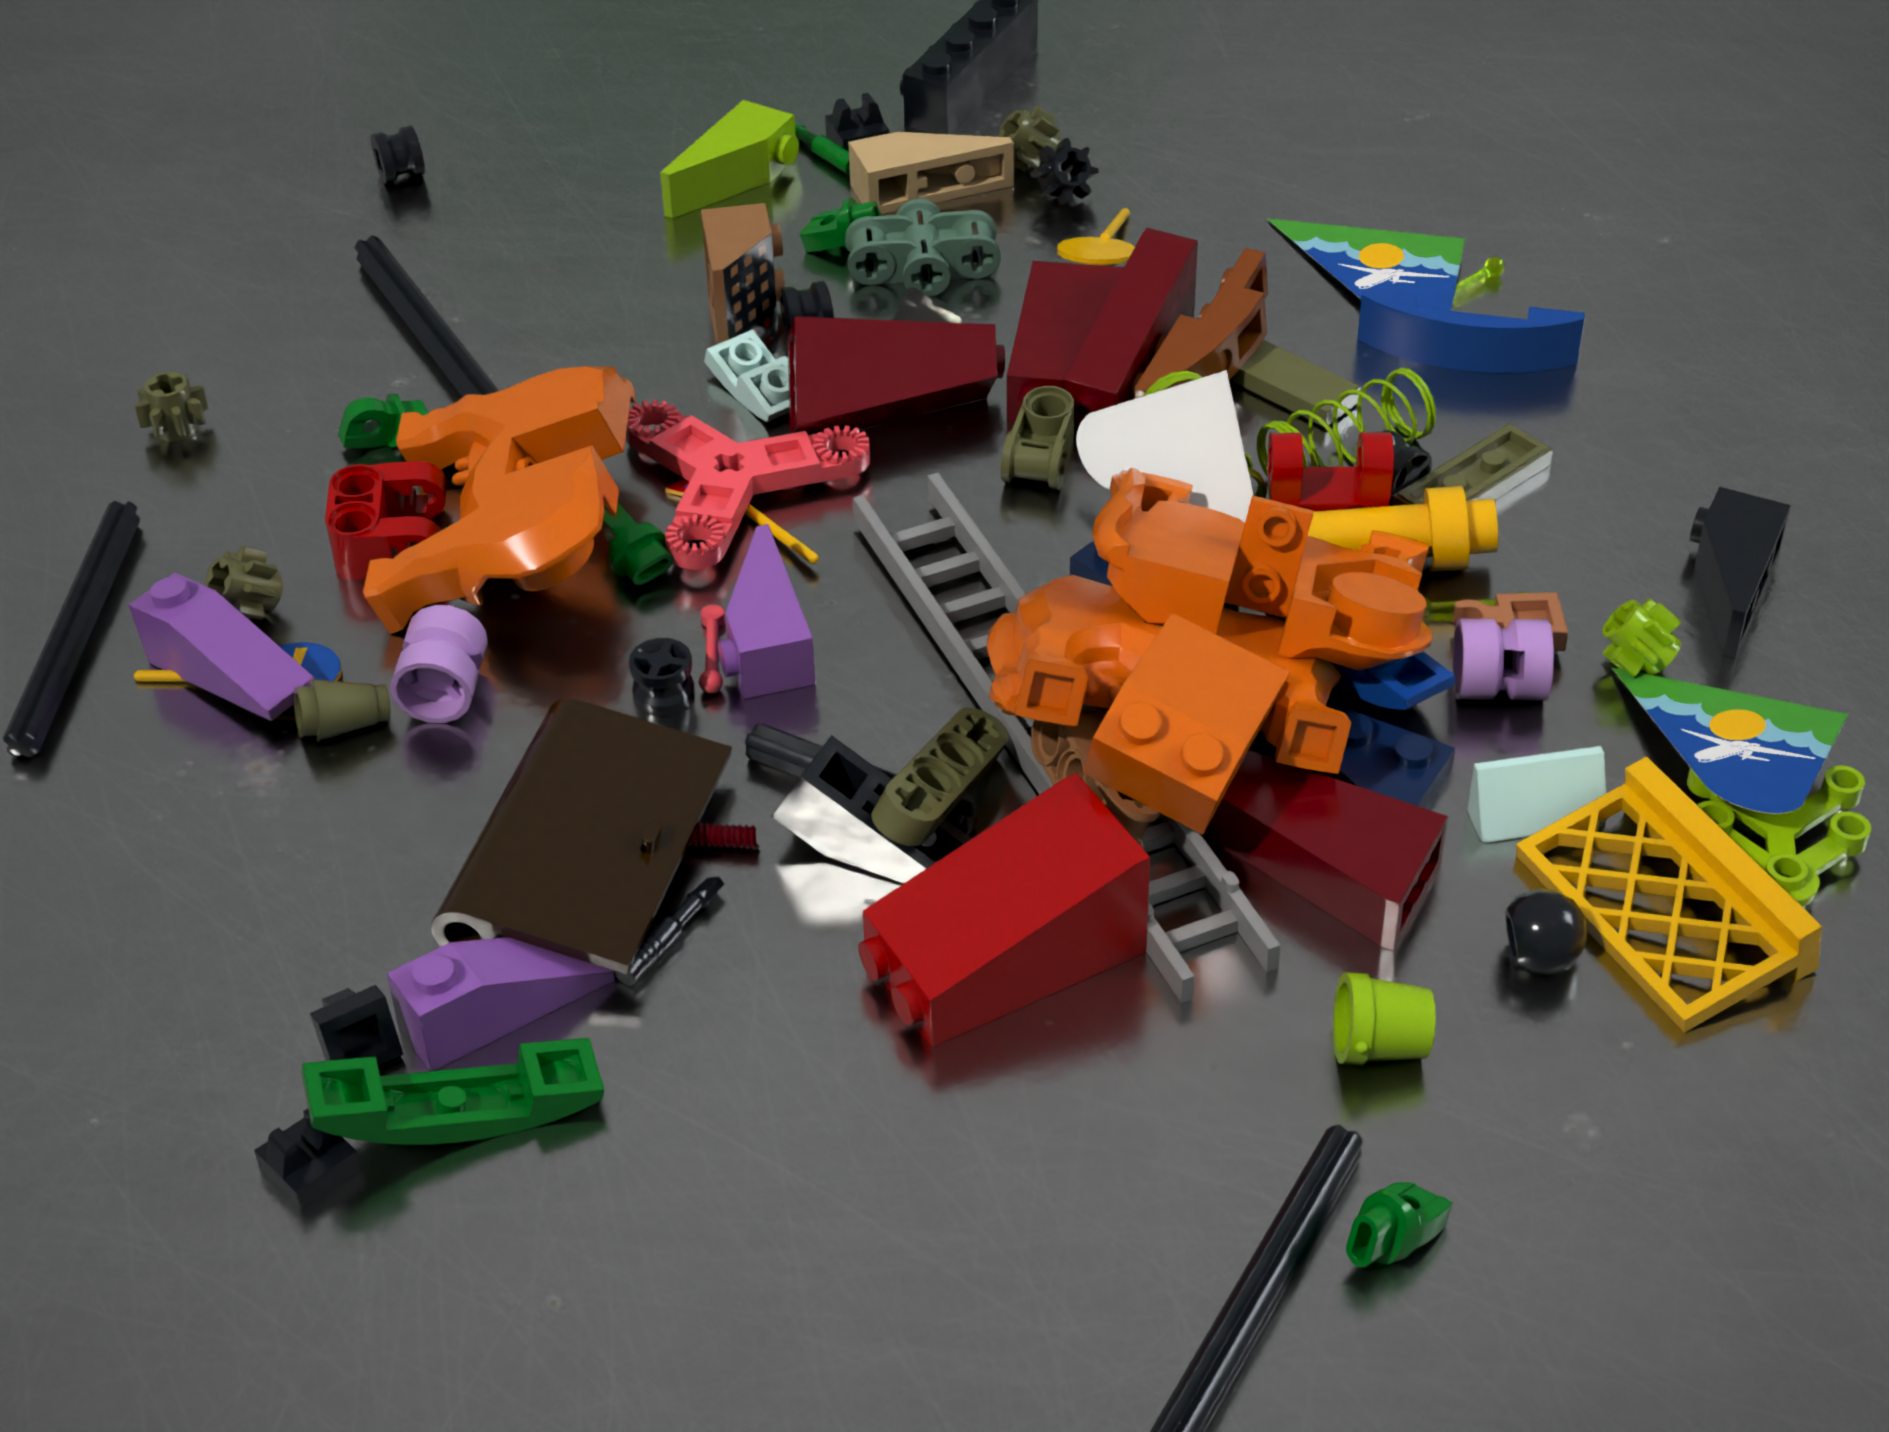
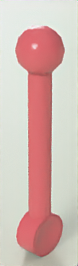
M714 604L703 607L700 612L701 623L706 627L705 671L700 675L698 683L701 690L709 694L717 693L723 685V679L721 674L717 672L718 631L719 627L725 623V611L723 607Z

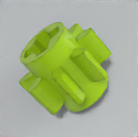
M1651 598L1647 599L1643 606L1636 600H1629L1619 606L1605 622L1602 634L1611 644L1606 647L1602 654L1618 669L1625 670L1632 677H1635L1641 669L1649 675L1657 674L1673 661L1680 650L1681 641L1672 631L1681 624V620L1661 602L1656 604Z

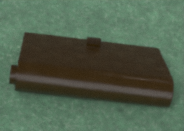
M570 698L558 700L549 708L431 924L434 939L439 946H443L450 942L501 938L503 935L628 974L731 757L732 747L582 700Z

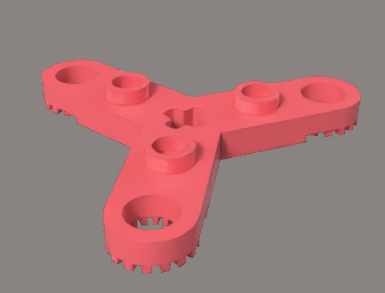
M647 400L642 401V406L636 403L632 405L633 409L629 408L626 442L634 449L689 481L675 510L676 515L671 525L666 528L667 532H665L666 549L673 556V564L684 569H704L722 560L753 495L776 490H793L803 485L855 476L866 470L870 464L869 437H866L864 431L860 433V429L857 427L851 431L850 426L845 425L844 430H840L838 425L834 426L833 431L828 427L824 429V432H818L817 434L808 435L806 431L738 443L694 416H684L678 412V409L675 410L673 404L668 406L666 401L658 404V400H652V404H648ZM647 425H655L654 430L651 431L650 426ZM846 450L849 451V456H847L846 452H842V457H839V452H835L834 455H832V452ZM692 540H703L706 541V544L704 542H700V547L697 548V544L693 543L692 548H690V545L687 542Z

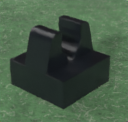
M869 93L862 94L861 108L851 110L844 98L836 100L833 113L825 116L826 134L833 142L849 151V141L889 133V128L883 121L879 106Z
M376 985L357 993L346 988L323 998L322 1003L324 1007L310 1013L325 1061L376 1057L379 1066L404 1055L386 997Z
M308 1108L303 1111V1119L284 1131L278 1127L269 1134L266 1143L254 1150L259 1169L300 1211L361 1170L357 1151L343 1137L312 1128Z

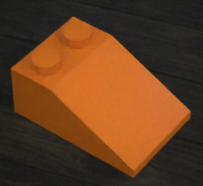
M1171 613L1124 682L1093 736L1082 773L1203 835L1282 690L1290 671Z

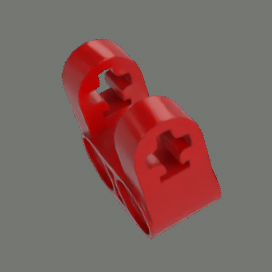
M1360 432L1355 467H1303L1301 433H1270L1267 455L1269 500L1314 511L1389 506L1394 468V448L1391 432Z
M408 461L375 465L356 464L346 466L334 473L329 481L325 522L336 572L341 577L349 580L366 579L370 560L380 558L393 559L404 549L412 546L409 542L420 543L440 532V527L430 518L441 513L445 507L447 479L444 472L429 462ZM423 486L426 495H417L413 487Z

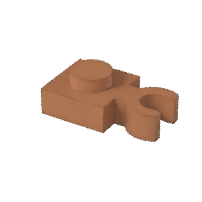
M1557 592L1496 594L1494 606H1488L1476 600H1461L1454 604L1453 626H1456L1457 619L1459 618L1495 619L1500 628H1506L1513 619L1549 620L1553 634L1554 651H1565L1568 629ZM1504 650V653H1512V650Z

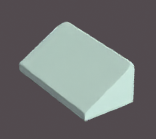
M1601 746L1474 763L1467 812L1479 839L1482 842L1491 843L1529 837L1605 795L1604 751ZM1606 819L1599 823V827L1606 825Z

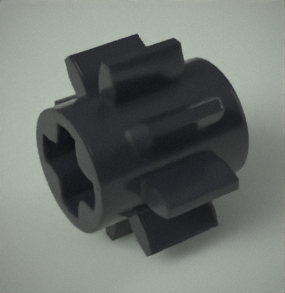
M1065 138L1058 143L1056 151L1050 146L1040 150L1037 154L1044 164L1030 172L1031 177L1038 178L1042 188L1039 196L1041 198L1047 195L1058 197L1060 207H1064L1072 201L1073 194L1080 199L1089 195L1092 191L1085 181L1099 173L1098 168L1091 167L1087 156L1090 149L1088 147L1082 150L1073 148L1069 138ZM1060 164H1061V170H1062V171H1059V169H1058V166H1059Z

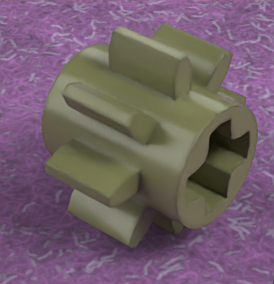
M1037 105L1031 112L1025 108L1022 111H1013L1005 119L999 132V137H1010L1014 142V167L1023 172L1027 170L1029 165L1035 169L1042 166L1044 162L1040 160L1037 153L1046 146H1050L1056 151L1058 143L1062 141L1060 134H1058L1060 128L1053 124L1056 117Z
M166 371L155 374L146 381L145 388L137 390L140 402L134 404L139 426L140 428L152 426L156 438L168 442L182 441L193 436L198 429V425L206 423L203 411L209 408L203 385L191 387L188 376L182 373Z
M241 546L238 553L225 551L224 557H219L213 561L206 575L205 586L216 590L249 620L250 617L262 620L264 614L270 613L278 605L282 595L283 581L280 573L277 571L278 567L266 563L267 552Z

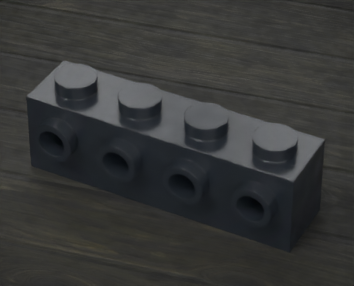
M1038 0L976 1L963 17L955 22L934 45H931L911 67L904 71L900 81V94L904 97V126L932 134H952L1037 48Z

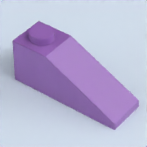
M769 525L756 526L725 612L727 639L718 641L719 658L724 676L735 675L743 699L816 685L813 637Z
M176 572L169 577L157 581L149 591L128 604L150 664L162 670H172L181 679L265 719L272 721L294 705V688L309 686L310 679H315L314 676L216 590Z
M510 937L450 942L387 973L398 1028L429 1071H436L615 981L614 971Z

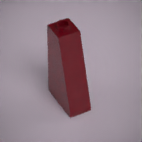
M1146 228L1142 233L1064 378V389L1071 393L1074 398V428L1078 429L1082 420L1091 412L1130 401L1133 381L1140 371L1145 372L1150 364L1160 337L1164 334L1168 335L1180 314L1194 318L1198 240L1151 228Z
M1032 261L1007 371V421H1016L1023 398L1034 388L1056 386L1064 389V378L1124 267Z
M795 316L787 338L790 434L806 431L808 435L817 434L818 432H824V429L828 427L833 431L834 426L838 425L840 430H844L845 425L850 426L851 431L855 427L863 429L987 398L996 379H1002L1005 371V348L1003 345H996L995 324Z
M1249 750L1203 835L1377 945L1394 951L1441 865L1448 816L1314 771L1277 763L1274 758Z

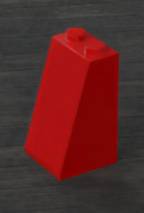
M1075 773L1062 779L864 909V941L858 944L862 965L872 980L877 981L881 979L889 989L895 1009L903 1023L907 1026L915 1024L931 1047L937 1046L1145 954L1150 856L1084 780Z

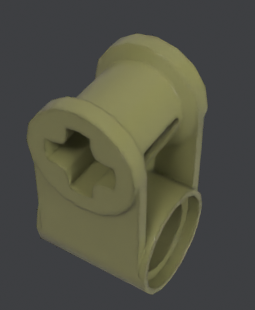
M1041 386L1034 388L1025 395L1013 429L1009 431L1004 443L1001 459V480L1003 482L1012 483L1015 478L1048 483L1052 490H1060L1062 488L1068 461L1074 449V398L1071 393L1056 386Z

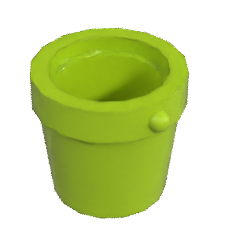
M1342 973L1335 992L1332 1021L1333 1045L1338 1063L1364 1065L1365 1062L1426 1059L1430 1055L1436 1025L1435 1001L1430 988L1374 979L1365 973Z

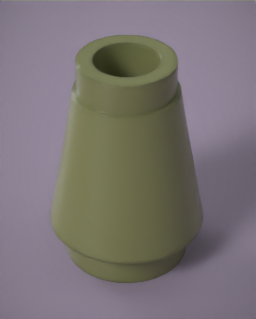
M310 679L309 686L294 688V710L300 737L314 736L316 741L319 742L373 726L380 722L390 721V699L385 684L373 685Z

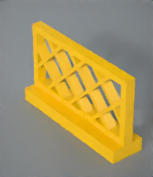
M1647 756L1625 768L1624 784L1516 844V857L1548 890H1556L1575 901L1585 916L1587 931L1684 1033L1787 973L1797 982L1819 969L1822 926ZM1621 810L1638 825L1636 836L1598 832L1600 822ZM1557 846L1584 849L1581 867L1552 864L1543 854ZM1594 850L1633 854L1629 873L1591 869ZM1642 855L1672 859L1680 867L1678 879L1639 874ZM1587 886L1626 891L1623 910L1593 907L1585 899ZM1635 892L1675 897L1672 916L1632 912ZM1684 898L1714 901L1723 910L1722 922L1681 918ZM1629 930L1669 934L1666 955L1635 951L1627 943ZM1678 936L1718 940L1716 961L1675 956ZM1728 942L1758 945L1769 956V958L1755 966L1725 962ZM1656 972L1662 973V978ZM1675 974L1713 979L1712 990L1693 1002L1686 1004L1670 987L1671 976Z

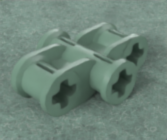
M920 198L909 200L901 205L896 215L858 218L848 226L845 234V243L850 252L847 262L850 275L855 281L863 285L904 282L908 291L919 297L938 295L946 289L950 280L987 277L996 271L1001 261L999 245L995 242L997 234L995 221L989 214L981 210L941 213L935 203L928 199ZM918 212H921V213H922V217H923V224H922V225H919V224H918V217H917V213H918ZM972 224L977 225L978 235H973ZM867 230L872 232L873 241L867 242ZM921 242H923L924 253H922ZM977 253L979 264L977 265L973 262L972 254ZM868 260H873V271L868 269ZM922 270L927 271L928 283L923 282Z

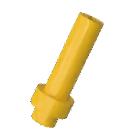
M1463 486L1425 488L1423 504L1314 511L1308 536L1360 551L1361 545L1369 543L1372 530L1429 543L1426 557L1430 572L1467 570L1469 554L1496 553L1498 550V521L1494 499L1466 500Z

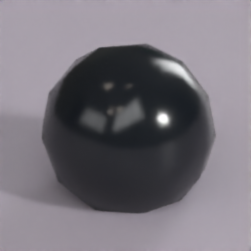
M1534 889L1516 896L1505 911L1509 947L1515 966L1531 975H1554L1570 969L1582 954L1588 940L1587 923L1585 916L1575 901L1556 890Z

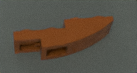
M1245 248L1234 267H1229L1225 270L1220 282L1219 291L1211 304L1206 303L1202 307L1198 319L1180 314L1168 335L1164 334L1158 340L1154 357L1145 372L1140 371L1136 375L1131 388V400L1144 396L1148 388L1159 378L1172 372L1189 371L1197 373L1201 377H1206L1227 370L1230 380L1239 371L1267 335L1265 298L1268 295L1266 252ZM1192 380L1176 382L1171 386L1167 387L1166 389L1190 382Z

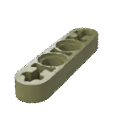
M963 708L959 710L887 784L871 813L874 825L887 838L899 844L918 846L924 843L993 767L1008 741L1007 729L998 719L983 710L976 708Z

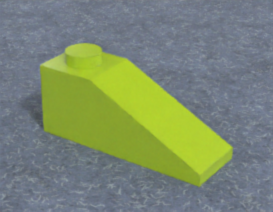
M742 100L660 172L664 216L673 219L774 180L797 158L799 141L795 134L794 114Z

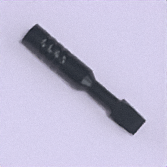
M706 878L695 890L687 894V899L670 916L660 918L647 932L628 974L613 970L618 980L627 986H633L681 937L682 927L701 908L709 905L713 897L725 885L721 878Z

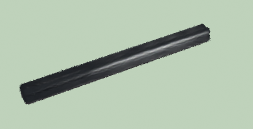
M370 236L366 241L359 239L354 247L358 252L357 261L462 397L468 394L487 395L499 391L384 243L376 236Z
M117 501L111 502L100 521L3 736L4 742L8 745L7 752L14 757L22 754L32 758L39 753L139 525L140 517L136 514L137 506L130 501L125 504Z
M1334 1125L1326 1129L1150 1432H1205L1361 1158L1363 1139L1356 1131H1347L1341 1125Z

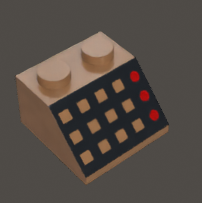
M765 203L702 209L701 222L708 302L716 345L752 329L760 338L778 324L776 302H780L779 292L781 288L785 287L783 270L774 269V257L783 256L780 224H770Z

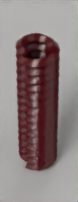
M701 822L698 824L688 847L694 845L695 848L699 845L702 848L705 846L711 848L713 846L715 849L719 846L721 849L733 847L735 850L738 847L741 850L744 848L750 850L752 848L754 851L760 847L756 843V827L754 825L749 828L747 824L744 827L741 824L736 827L734 824L723 826L720 823L717 826L713 823L710 826L708 822L705 825Z

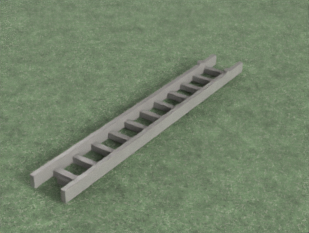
M939 473L928 475V499L942 519L892 534L889 533L864 495L853 497V521L980 708L998 719L1007 729L1009 738L1006 746L1040 795L1052 787L1053 783L1043 766L1035 759L1032 751L1031 731L1034 720L1025 717L1018 719L1015 715L1005 714L1002 712V709L995 706V702L988 697L994 679L991 680L978 662V660L989 657L986 647L988 635L964 642L952 624L1006 607L1010 613H1015L1018 599L1026 593ZM954 536L967 552L916 569L913 568L903 553ZM978 571L982 573L992 589L940 605L927 588ZM1082 704L1081 708L1106 711L1109 710V708L1096 707ZM1161 814L1157 819L1160 824L1149 827L1145 831L1142 838L1144 851L1148 853L1175 844L1191 867L1149 882L1146 953L1180 1003L1193 999L1195 975L1179 953L1233 933H1239L1266 973L1278 969L1281 945L1239 888V879L1235 873L1225 869L1200 833ZM1206 887L1223 911L1164 932L1154 917V908L1152 906Z

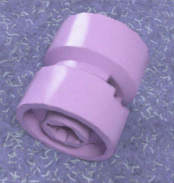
M433 605L419 610L412 616L402 645L403 651L400 653L390 684L392 698L402 711L415 719L428 723L454 721L468 711L488 643L486 630L480 621L466 610L451 605Z
M1457 619L1453 641V674L1455 675L1454 693L1456 699L1493 700L1499 691H1505L1510 700H1548L1551 692L1554 664L1553 634L1549 620L1513 619L1506 628H1500L1495 619ZM1504 650H1512V668H1504Z

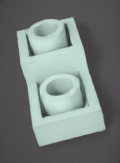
M753 329L707 348L705 364L721 384L746 409L766 422L789 413L788 358L786 355L775 360Z

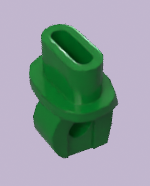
M848 198L843 201L840 210L826 211L811 218V221L799 234L805 251H823L844 246L849 252L845 243L846 229L858 218L882 216L876 201L857 204L854 198ZM867 230V242L873 241L872 232Z
M388 394L386 401L372 397L360 398L346 406L339 426L338 437L344 448H374L387 445L391 448L397 447L396 438L402 413L417 412L426 415L428 411L422 400L401 401L397 394Z
M619 503L617 504L615 516H611L604 508L602 528L605 533L604 536L610 544L608 560L611 569L618 576H628L634 584L643 585L672 566L673 556L666 549L665 535L659 528L648 522L637 524Z
M1411 1182L1393 1183L1384 1189L1374 1192L1365 1199L1358 1216L1353 1221L1346 1245L1348 1258L1355 1266L1363 1268L1374 1261L1385 1265L1407 1258L1414 1249L1429 1242L1446 1227L1453 1202Z

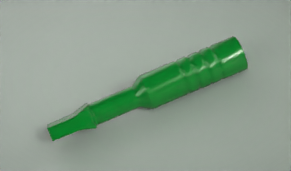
M795 122V134L798 139L811 146L813 153L850 176L849 151L824 135L817 136L807 130L806 126Z

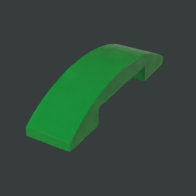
M590 1038L519 1044L517 1063L380 1076L376 1057L302 1063L301 1071L312 1128L349 1139L385 1144L432 1145L459 1143L512 1134L569 1116L603 1100L604 1086Z

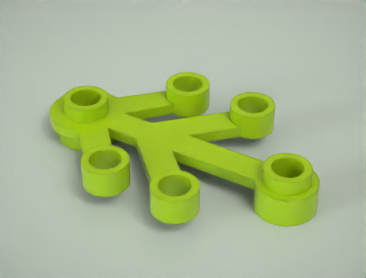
M1838 765L1829 768L1825 772L1820 790L1807 797L1799 809L1781 814H1769L1745 809L1720 798L1703 784L1690 767L1687 779L1689 790L1699 797L1710 799L1709 801L1699 803L1697 806L1717 823L1729 837L1803 908L1811 903L1818 893L1820 885L1819 874L1846 856H1856L1866 850L1872 829L1870 822L1864 816L1855 812L1843 811L1836 813L1840 809L1854 808L1860 803L1865 778L1858 770L1852 767ZM1836 813L1830 820L1826 838L1796 855L1795 839ZM1735 818L1765 839L1766 851L1732 828Z

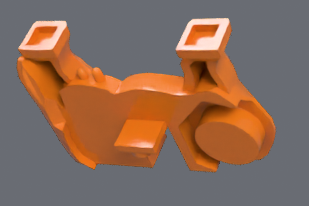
M610 366L560 368L487 395H465L459 401L444 408L434 409L426 415L417 412L402 413L396 443L407 462H429L441 470L455 463V468L460 472L453 475L452 482L457 486L464 485V488L460 495L461 519L420 543L404 549L393 559L380 558L370 560L363 594L390 634L403 630L412 614L429 604L460 599L472 604L482 605L481 587L488 578L512 579L520 589L539 591L562 583L580 570L593 551V537L602 528L604 508L611 516H615L617 512L619 488L603 464L602 459L624 452L630 402L636 404L632 382L620 377L616 369Z
M1130 468L1127 471L1122 470L1119 474L1112 476L1110 483L1112 498L1096 516L1092 537L1098 556L1109 562L1107 578L1131 610L1147 623L1164 625L1170 614L1174 613L1216 634L1224 603L1286 618L1278 656L1289 659L1319 658L1358 671L1421 653L1430 647L1433 632L1422 621L1427 602L1423 595L1418 592L1429 543L1372 530L1369 543L1361 545L1360 551L1348 549L1308 536L1314 510L1252 495L1246 521L1243 522L1228 514L1189 504L1193 488L1192 484L1143 473L1136 468Z
M1075 575L1054 579L1020 597L1016 612L1002 614L989 629L986 647L995 677L988 697L995 702L996 707L1002 709V712L1007 715H1017L1033 720L1077 726L1082 704L1103 708L1111 707L1124 682L1162 626L1145 623L1144 619L1131 610L1113 586ZM1223 607L1216 635L1290 671L1282 690L1259 730L1263 731L1266 741L1276 747L1274 755L1276 762L1304 769L1339 774L1352 722L1344 712L1326 707L1331 690L1340 682L1342 677L1338 667L1332 662L1319 658L1289 659L1278 656L1284 621L1277 617L1236 612Z

